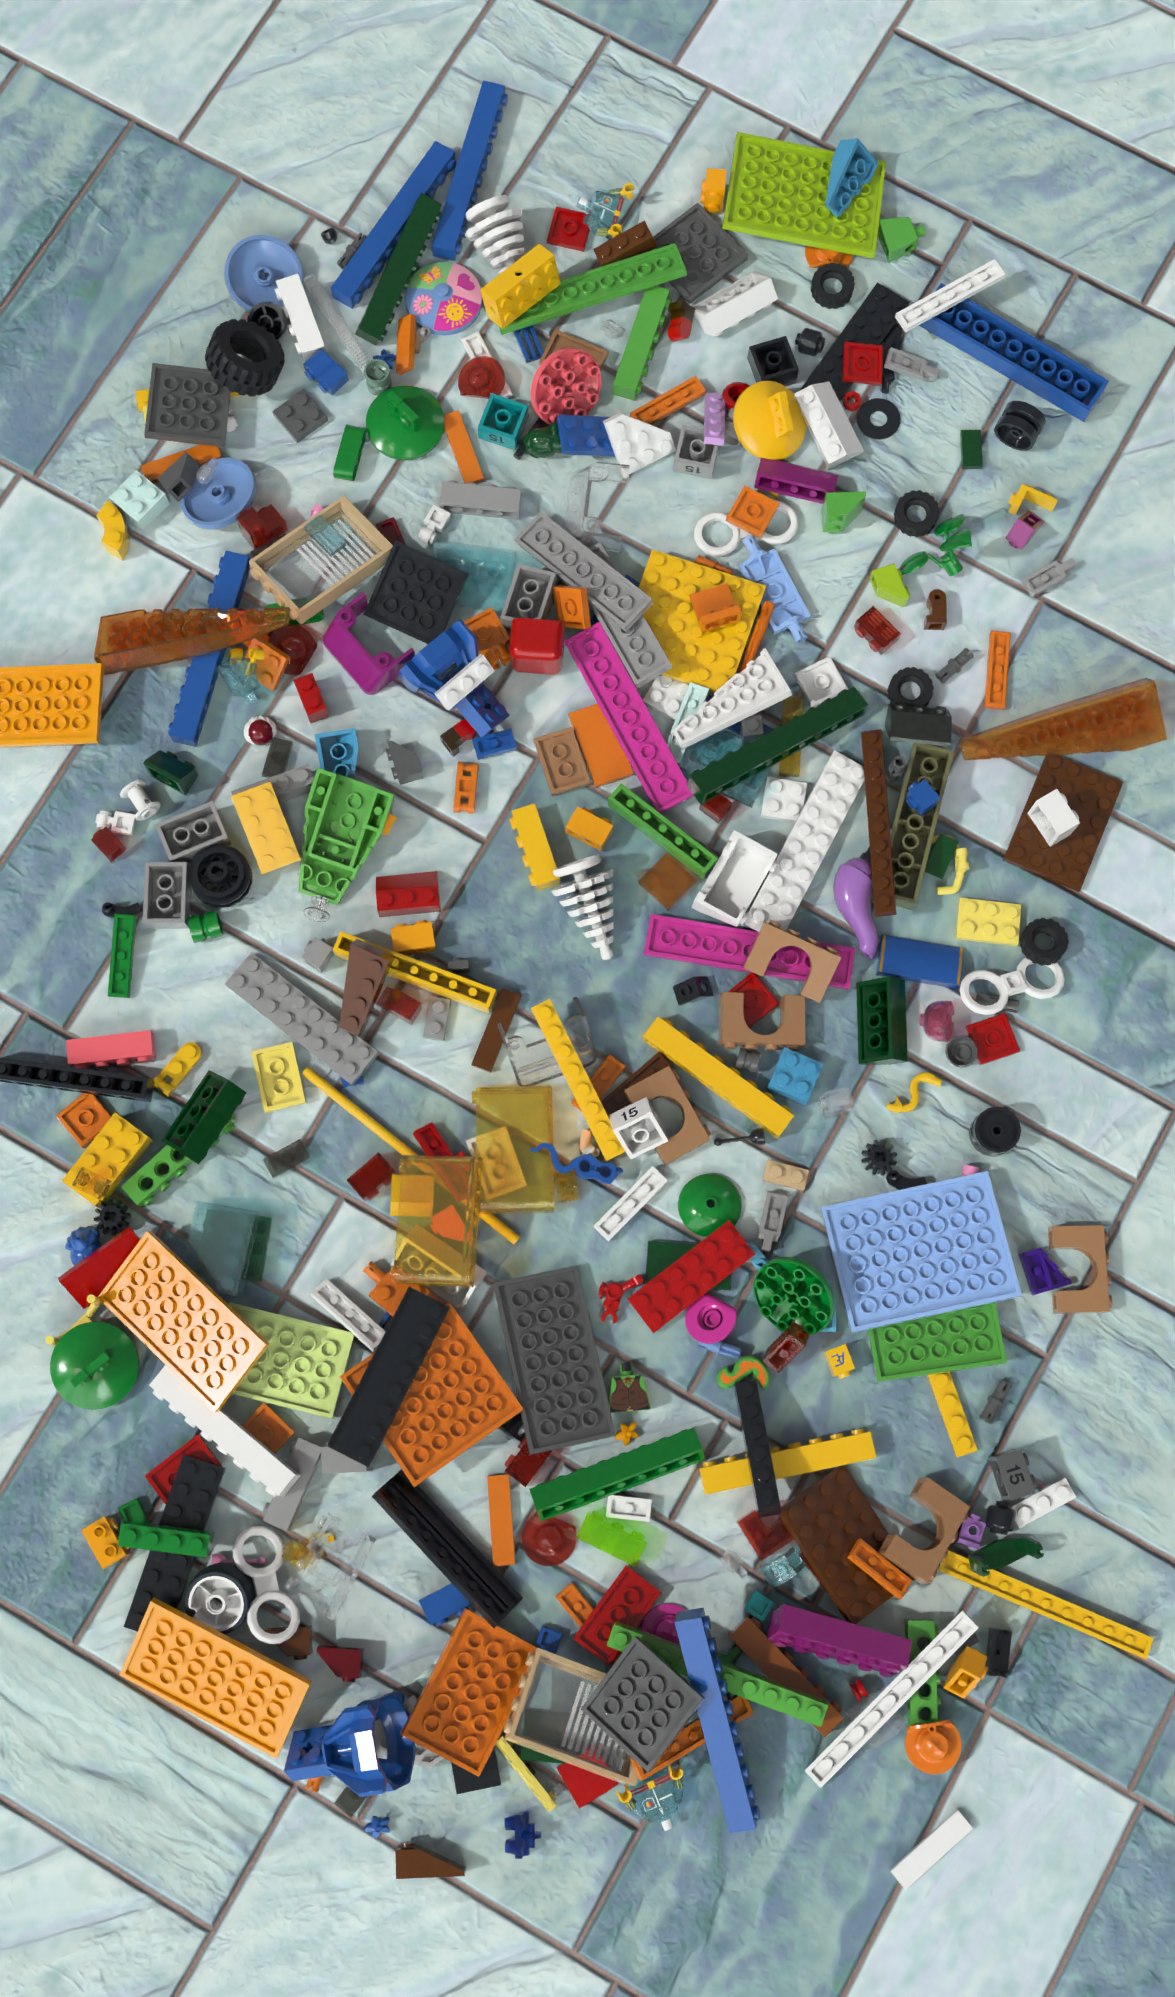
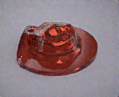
M487 356L476 357L468 361L458 377V387L461 396L489 399L491 393L500 395L505 385V373L502 366L495 359Z
M285 625L278 628L268 640L270 644L290 656L284 674L300 675L317 648V643L313 636L306 629L297 625Z
M535 1512L528 1519L522 1531L524 1551L532 1561L539 1565L555 1566L561 1564L574 1551L576 1527L555 1517L540 1521L538 1513Z

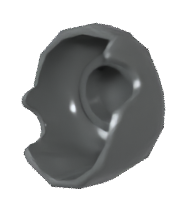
M956 1036L946 1045V1057L956 1067L965 1068L973 1064L977 1058L978 1048L975 1042L967 1036Z

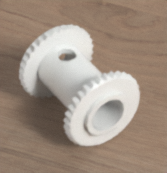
M143 779L132 781L120 793L122 798H130L138 810L135 818L139 821L150 818L161 807L160 802H152L143 790L146 785V781Z

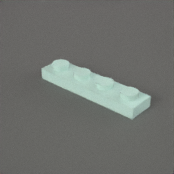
M690 682L672 730L689 715H694L700 709V705L707 699L710 691L709 688ZM671 730L666 744L677 764L681 765L687 747L684 749L680 748Z

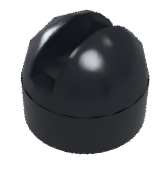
M334 227L320 234L326 244H331L330 240L334 242L337 240V233Z

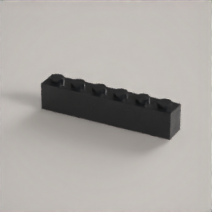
M754 1379L735 1382V1397L758 1518L779 1515L781 1505L757 1381Z

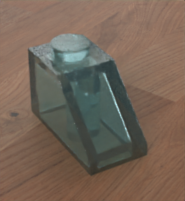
M791 1547L761 1566L759 1570L772 1588L796 1576L806 1565L795 1548Z

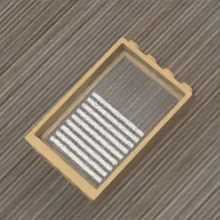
M343 495L249 560L251 568L249 572L255 580H259L267 593L271 592L274 595V599L279 606H284L287 609L291 619H296L300 624H303L382 568L388 559L393 545Z
M540 1648L529 1652L525 1665L528 1666L526 1674L521 1675L518 1687L521 1688L519 1695L514 1697L511 1705V1710H513L512 1717L507 1719L503 1732L506 1733L504 1739L630 1787L636 1786L638 1776L631 1763V1756L581 1710L582 1706L606 1676V1673Z

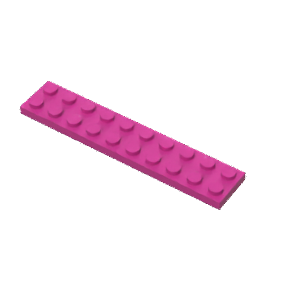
M598 622L592 625L591 628L585 629L565 640L564 642L655 810L662 814L694 797L687 787V780L601 623Z
M651 914L644 956L753 973L744 969L743 965L759 932ZM820 942L818 946L825 949L827 946L838 950V955L841 956V960L828 986L849 990L855 948ZM796 946L782 947L772 956L763 976L805 982L811 966L809 955L803 949Z

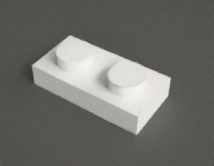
M617 1495L608 1496L606 1517L650 1522L652 1499Z

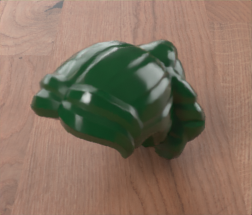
M557 420L554 423L552 422L550 426L532 429L523 438L526 453L534 458H548L555 453L562 454Z

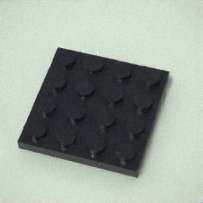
M395 540L363 615L429 644L444 632L469 573Z

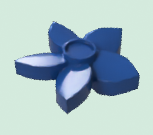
M383 349L381 356H373V359L385 361L389 369L393 370L392 362L396 359V355H387L386 350Z
M373 1816L372 1822L364 1826V1831L372 1833L374 1839L379 1837L380 1832L390 1833V1829L386 1825L390 1820L389 1817L379 1821V1817Z

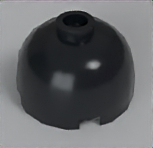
M271 301L261 302L253 306L247 317V322L253 321L257 323L256 325L267 328L269 333L272 332L275 335L276 340L282 337L288 325L287 315L283 308Z

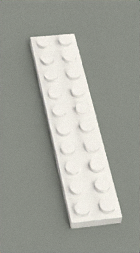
M836 750L832 752L776 858V861H778L773 873L769 871L747 913L749 915L745 920V925L759 932L764 921L769 923L770 920L781 924L780 928L786 931L865 780L864 767Z

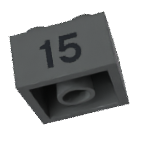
M1012 1449L988 1457L1002 1500L1011 1501L1036 1493L1034 1487H1037L1033 1474H1029L1027 1468L1029 1460L1025 1452L1022 1453L1021 1449Z

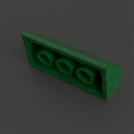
M888 976L857 982L859 1064L892 1065L908 1062L905 980Z
M208 1070L161 1141L195 1163L200 1164L207 1156L212 1144L219 1138L224 1126L230 1121L236 1108L242 1103L247 1092L230 1080Z

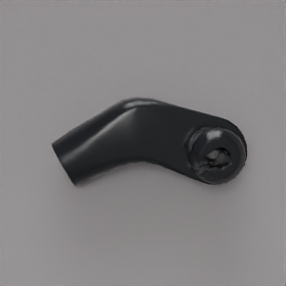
M109 902L104 903L102 906L103 914L113 919L114 914L137 916L143 912L138 902L127 907H120Z
M892 1170L886 1176L887 1183L898 1190L927 1184L924 1177L906 1178L898 1174L899 1172L896 1170Z

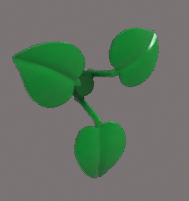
M960 514L947 519L935 529L934 533L936 536L944 534L946 540L940 545V550H949V552L941 557V562L931 554L921 551L909 556L901 564L899 569L902 575L921 568L928 559L934 561L940 569L944 567L949 576H954L961 572L963 567L954 554L953 549L972 546L971 531L964 529L954 533L950 538L948 535L949 532L957 530L963 524L964 515Z

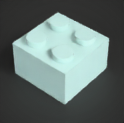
M137 470L109 497L111 503L117 507L120 513L142 532L170 505L166 494Z

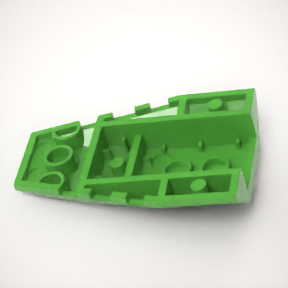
M317 768L305 805L304 840L301 851L302 864H300L298 892L334 905L339 904L381 837L395 794L350 777Z

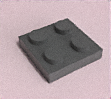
M304 389L272 411L274 417L296 443L328 421L327 416Z

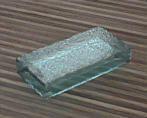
M320 515L304 526V530L330 557L346 546V542Z

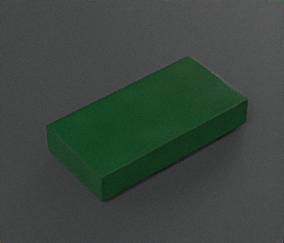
M961 430L962 469H982L981 430Z
M940 833L927 861L925 872L943 879L959 841Z

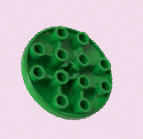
M396 386L382 392L371 403L366 415L367 434L373 446L387 457L397 460L421 458L431 452L443 436V410L439 402L429 392L414 386Z
M777 1257L766 1262L755 1276L753 1291L760 1313L775 1325L778 1330L794 1335L808 1336L819 1333L832 1320L836 1304L833 1290L823 1274L811 1264L794 1257Z
M100 1321L83 1323L66 1332L57 1342L50 1361V1374L58 1393L72 1405L89 1410L107 1408L122 1400L134 1386L139 1372V1356L131 1338L117 1326Z

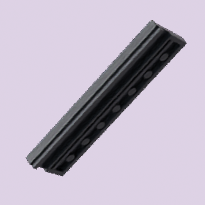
M410 1286L408 1287L327 1447L368 1468L370 1467L450 1309L449 1306Z
M402 1469L372 1495V1498L493 1628L523 1599L420 1486L413 1487Z

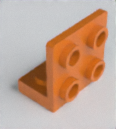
M728 584L690 594V600L701 632L740 621L741 609L739 605L735 606Z

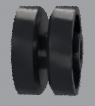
M1011 401L1004 409L1002 417L999 418L994 432L997 438L1005 445L1016 450L1028 451L1033 448L1046 420L1042 412L1035 406L1022 401Z
M998 1106L981 1112L975 1117L969 1130L970 1141L974 1148L981 1154L990 1157L1001 1156L1015 1147L1021 1134L1020 1122L1015 1114L1007 1108Z

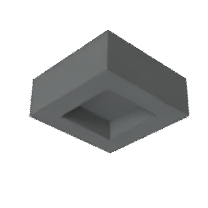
M458 957L453 958L452 961H447L448 972L453 974L470 973L468 960Z

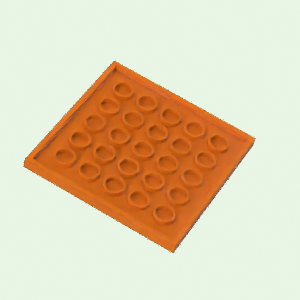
M449 1301L445 1305L449 1306L450 1309L383 1439L384 1444L414 1488L524 1410ZM374 1353L340 1376L352 1396Z

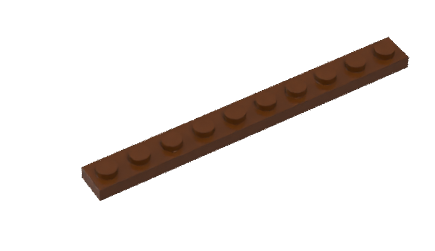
M878 729L861 732L874 911L876 917L897 915L883 734L882 730Z

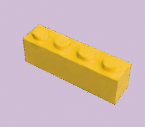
M535 803L512 810V818H509L512 830H517L518 836L515 839L518 848H523L525 855L522 856L525 868L529 867L531 874H528L531 886H535L536 890L540 891L559 885L560 877H555L552 870L557 867Z

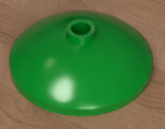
M703 1174L694 1177L683 1187L678 1199V1212L683 1224L691 1232L702 1237H708L728 1220L735 1226L742 1209L741 1197L737 1188L728 1179L717 1174ZM707 1201H714L715 1206L712 1208L708 1207Z

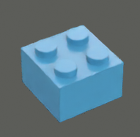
M784 1047L766 1090L805 1106L823 1067V1063Z

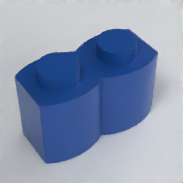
M319 349L303 364L305 368L304 373L311 381L315 380L318 383V387L324 393L328 392L330 395H334L349 381L346 371L322 349Z

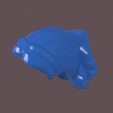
M87 1226L86 1228L79 1227L71 1232V1235L67 1238L65 1248L71 1250L70 1258L74 1266L102 1246L98 1240L100 1237L99 1229Z

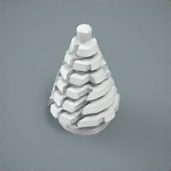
M499 195L487 199L469 209L465 215L469 222H479L474 227L469 228L465 236L468 240L474 241V247L482 251V256L486 260H492L490 264L494 269H501L498 274L525 255L524 247L518 249L524 243V237L520 234L523 231V222L520 221L522 210L520 208L506 211L505 209L509 206L510 202L507 195Z
M599 854L553 869L555 877L573 874L575 880L563 884L561 887L554 888L551 891L552 894L559 896L579 889L580 892L567 896L558 902L564 907L583 901L584 905H579L566 912L570 917L587 913L588 917H583L574 923L577 927L591 925L592 928L583 931V935L586 938L595 936L596 940L590 942L593 948L599 947L603 960L611 959L613 952L609 944L613 942V935L606 936L605 932L614 929L613 922L602 924L601 920L612 917L613 909L598 912V908H603L613 903V896L603 897L599 900H594L595 896L607 893V891H612L613 883L599 885L592 889L590 886L613 877V869L587 877L585 870L601 862Z

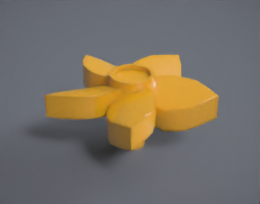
M620 1423V1430L615 1433L616 1436L614 1438L622 1440L625 1446L628 1445L630 1438L639 1437L633 1431L637 1423H631L628 1427L625 1423Z

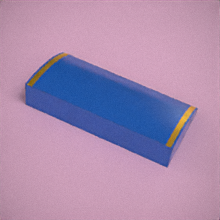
M881 935L876 975L883 977L892 976L907 981L958 989L961 985L964 948Z

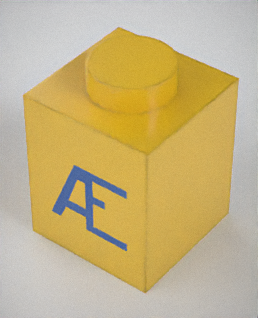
M846 1344L823 1352L832 1377L838 1375L839 1379L851 1375L850 1370L855 1369Z

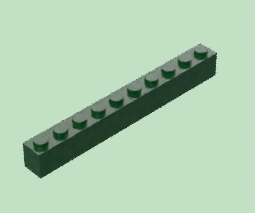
M855 687L849 690L844 689L832 699L827 698L816 708H809L805 714L801 716L796 715L788 723L776 726L772 732L768 734L763 733L755 741L743 744L737 751H730L722 759L710 762L704 769L693 771L689 776L687 787L702 805L862 717L869 704Z

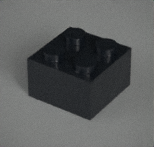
M786 336L749 346L747 359L756 383L773 381L786 385L797 381L799 368Z

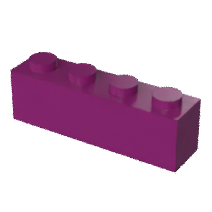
M761 458L754 488L823 504L825 494L835 492L838 475Z

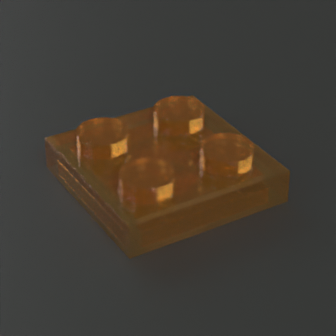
M668 853L638 881V884L667 910L696 883V879Z

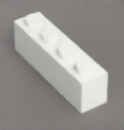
M295 274L277 280V288L274 291L278 301L282 300L284 306L281 308H283L290 321V324L287 325L291 337L295 336L297 340L294 343L297 354H302L303 359L306 360L312 357L319 349L326 353L325 345L299 275Z

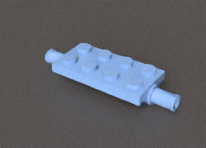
M750 535V539L747 536L742 542L750 556L747 561L739 564L738 568L744 579L766 586L760 609H762L765 601L774 603L775 607L768 623L773 634L775 635L790 629L797 644L805 641L808 636L805 634L800 623L810 619L811 615L775 548L770 551L760 549L754 535Z

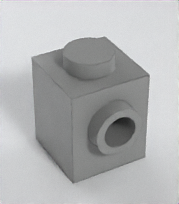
M315 937L313 941L310 940L305 946V953L302 956L303 961L322 973L334 955L333 944L325 938L320 940Z

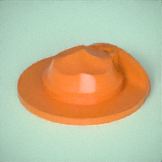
M806 246L805 258L811 268H819L826 263H839L848 268L853 257L852 254Z
M951 1720L912 1725L907 1728L905 1750L909 1760L917 1769L928 1774H941L950 1770L956 1764L961 1754L962 1744L959 1732Z

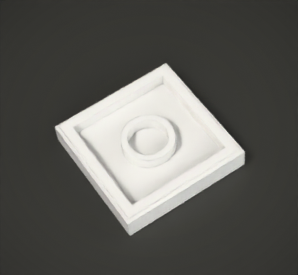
M830 656L794 673V677L811 707L816 708L827 698L832 699L842 690H849Z

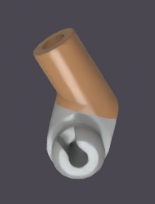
M426 326L416 330L414 354L420 352V344L427 340L431 334L430 329Z

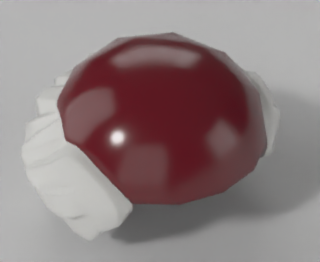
M261 715L251 717L244 727V737L250 744L266 745L275 737L277 726L268 717Z

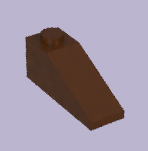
M412 1841L401 1842V1846H397L395 1850L396 1879L465 1876V1866L421 1845H414Z

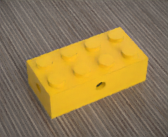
M538 244L482 287L480 290L488 318L504 329L560 285L555 255L541 244Z
M271 780L231 795L261 874L301 860Z
M114 1113L66 1174L62 1182L94 1206L101 1209V1202L106 1203L153 1140L117 1113Z

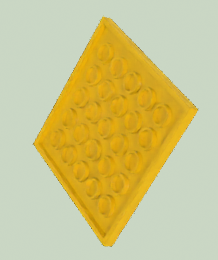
M652 549L638 588L653 599L654 603L643 616L673 667L661 674V676L663 675L686 684L692 682L709 688L711 692L715 693L738 670L766 586ZM728 584L735 606L739 605L741 609L740 621L701 632L690 600V594Z

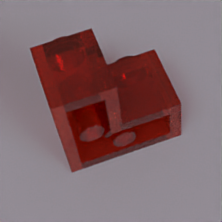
M272 504L261 508L258 513L253 507L248 510L245 509L236 518L242 536L255 552H258L288 530L285 520Z
M754 1509L735 1521L760 1561L794 1540L781 1519L766 1528Z

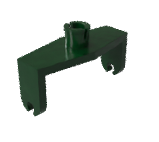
M1027 1536L995 1540L968 1555L970 1571L985 1577L990 1573L987 1570L1003 1568L1026 1555L1040 1559L1044 1556V1553L1040 1552V1550H1043V1547L1038 1541Z

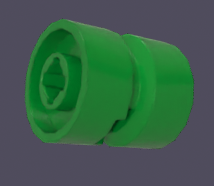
M217 910L206 912L204 917L199 915L188 917V925L194 943L206 940L207 936L211 939L223 936V929Z

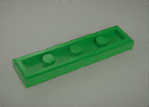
M114 914L108 997L130 998L136 915Z

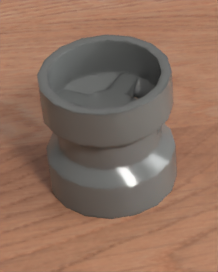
M740 1048L735 1068H746L749 1072L756 1073L761 1053L755 1051L751 1053L747 1049Z

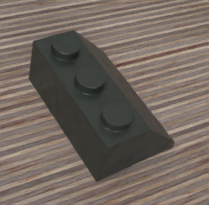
M902 702L888 704L884 727L890 741L951 747L952 716L947 708L941 706L927 708V706L922 704L908 706Z

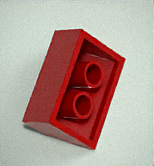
M431 871L376 877V902L379 917L441 912L438 872Z

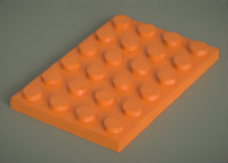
M464 1608L400 1735L479 1777L512 1712L511 1705L513 1699L519 1695L521 1689L518 1687L519 1680L522 1674H526L528 1668L525 1665L529 1652H533L537 1647L499 1626L493 1628L484 1618Z

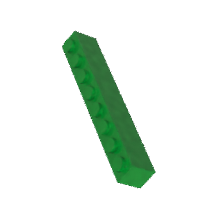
M685 1429L670 1437H663L654 1443L641 1445L635 1450L620 1453L611 1459L601 1460L587 1468H580L571 1474L561 1475L555 1480L537 1484L529 1490L540 1521H544L704 1461L705 1456L695 1429Z

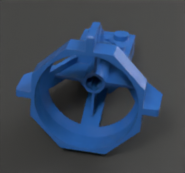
M463 620L456 621L450 628L442 632L403 665V668L399 671L398 678L409 690L415 693L422 691L440 702L434 693L479 656L477 637ZM456 662L457 668L451 669L442 677V680L438 678ZM484 681L450 709L454 710L457 708L481 738L510 716L506 708L494 697L492 691L484 685Z
M398 1691L374 1696L362 1701L355 1707L345 1708L332 1725L294 1731L284 1772L291 1781L333 1775L359 1797L394 1791L410 1783L416 1746L415 1742L400 1735L410 1715L403 1705L404 1693ZM378 1719L381 1720L385 1731L387 1759L377 1757L374 1730L375 1721Z

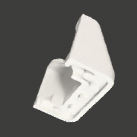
M734 830L708 879L697 894L692 908L733 926L743 925L749 915L746 911L769 871L773 873L778 864V861L775 860L778 854Z

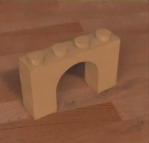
M770 920L769 923L764 921L743 968L763 977L772 956L777 950L785 946L799 947L809 955L811 962L810 971L800 990V994L820 1003L841 960V956L838 955L839 951L830 946H827L826 949L818 946L820 942L810 937L805 940L799 937L801 933L789 928L788 931L780 928L781 924Z
M722 992L719 995V1045L725 1046V1049H737V1046H744L747 1050H757L758 1047H766L767 1051H777L778 1048L785 1047L795 1052L799 1051V1049L805 1046V996L784 995L780 999V1024L777 1031L769 1035H761L753 1032L744 1020L743 993Z
M669 1066L624 1090L630 1105L647 1097L649 1102L658 1098H666L672 1100L680 1107L683 1114L681 1130L676 1135L670 1137L668 1142L655 1147L664 1166L709 1142V1136L711 1135L706 1124H701L699 1120L701 1115L696 1106L692 1107L688 1101L690 1099L688 1091L685 1087L681 1088L678 1083L680 1080L678 1073L675 1069L671 1070Z
M1104 1225L1052 1226L1048 1228L1049 1250H1078L1089 1258L1093 1267L1092 1280L1083 1290L1052 1292L1053 1314L1110 1312L1112 1296L1109 1295L1108 1286L1111 1285V1277L1107 1273L1109 1253L1105 1250V1243L1108 1241V1234L1106 1230L1104 1231Z
M921 1477L918 1479L909 1497L928 1509L934 1516L937 1525L934 1541L927 1548L920 1550L898 1535L888 1534L878 1553L917 1582L928 1584L936 1577V1569L939 1563L945 1560L948 1554L946 1550L950 1543L956 1540L958 1528L967 1520V1512L970 1506L930 1478Z

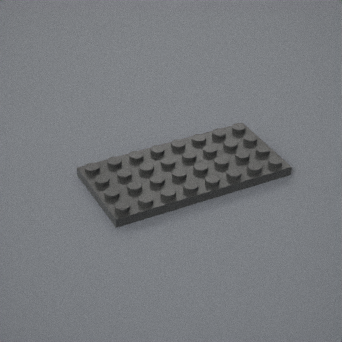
M578 1266L493 1283L517 1399L524 1409L520 1413L529 1455L615 1437V1429Z

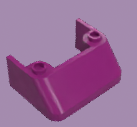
M363 592L337 612L323 635V643L325 648L365 694L374 695L398 677L403 665L415 656V652L410 648L396 660L387 652H381L372 658L349 631L356 623V617L363 613L368 605L366 595Z

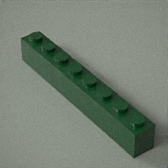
M422 192L416 200L355 332V335L375 346L379 340H384L387 334L385 327L387 323L391 324L395 316L393 313L394 307H399L403 299L400 294L402 290H407L411 282L408 277L410 273L414 274L419 264L416 260L418 256L422 257L427 247L424 245L426 239L430 240L434 229L431 227L434 222L437 223L442 214L439 211L442 204Z

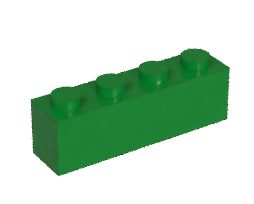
M127 1520L121 1523L118 1546L208 1557L212 1551L214 1532Z

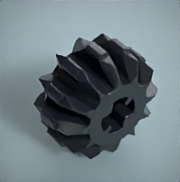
M874 1140L873 1146L868 1143L866 1145L867 1150L861 1152L863 1156L867 1157L863 1158L861 1163H868L869 1165L865 1167V1170L868 1171L870 1168H873L872 1175L874 1176L878 1170L880 1175L884 1176L885 1170L887 1172L893 1170L890 1165L895 1166L897 1164V1161L891 1159L896 1157L897 1153H890L893 1145L886 1148L885 1140L882 1141L881 1145H879L878 1140ZM881 1154L883 1158L877 1162L875 1158Z
M109 1199L108 1206L101 1202L103 1209H95V1212L100 1214L93 1218L94 1221L99 1222L96 1228L99 1230L103 1228L102 1233L105 1235L110 1232L111 1235L116 1236L117 1229L119 1232L124 1231L123 1224L126 1226L130 1225L129 1222L125 1221V1219L131 1217L130 1213H125L129 1208L126 1205L122 1206V1201L120 1200L114 1203L113 1199ZM111 1213L116 1215L114 1216V1218L116 1219L113 1222L108 1220L111 1219V1217H109Z

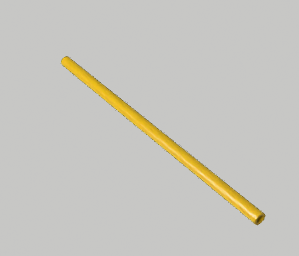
M309 1066L303 1071L302 1075L422 1172L426 1175H434L435 1182L450 1193L438 1172L430 1163ZM471 1196L461 1201L462 1204L513 1245L520 1239L521 1236Z

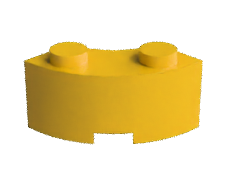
M107 500L96 515L101 526L104 528V536L101 542L107 552L123 561L130 544L128 528L120 511L113 503Z

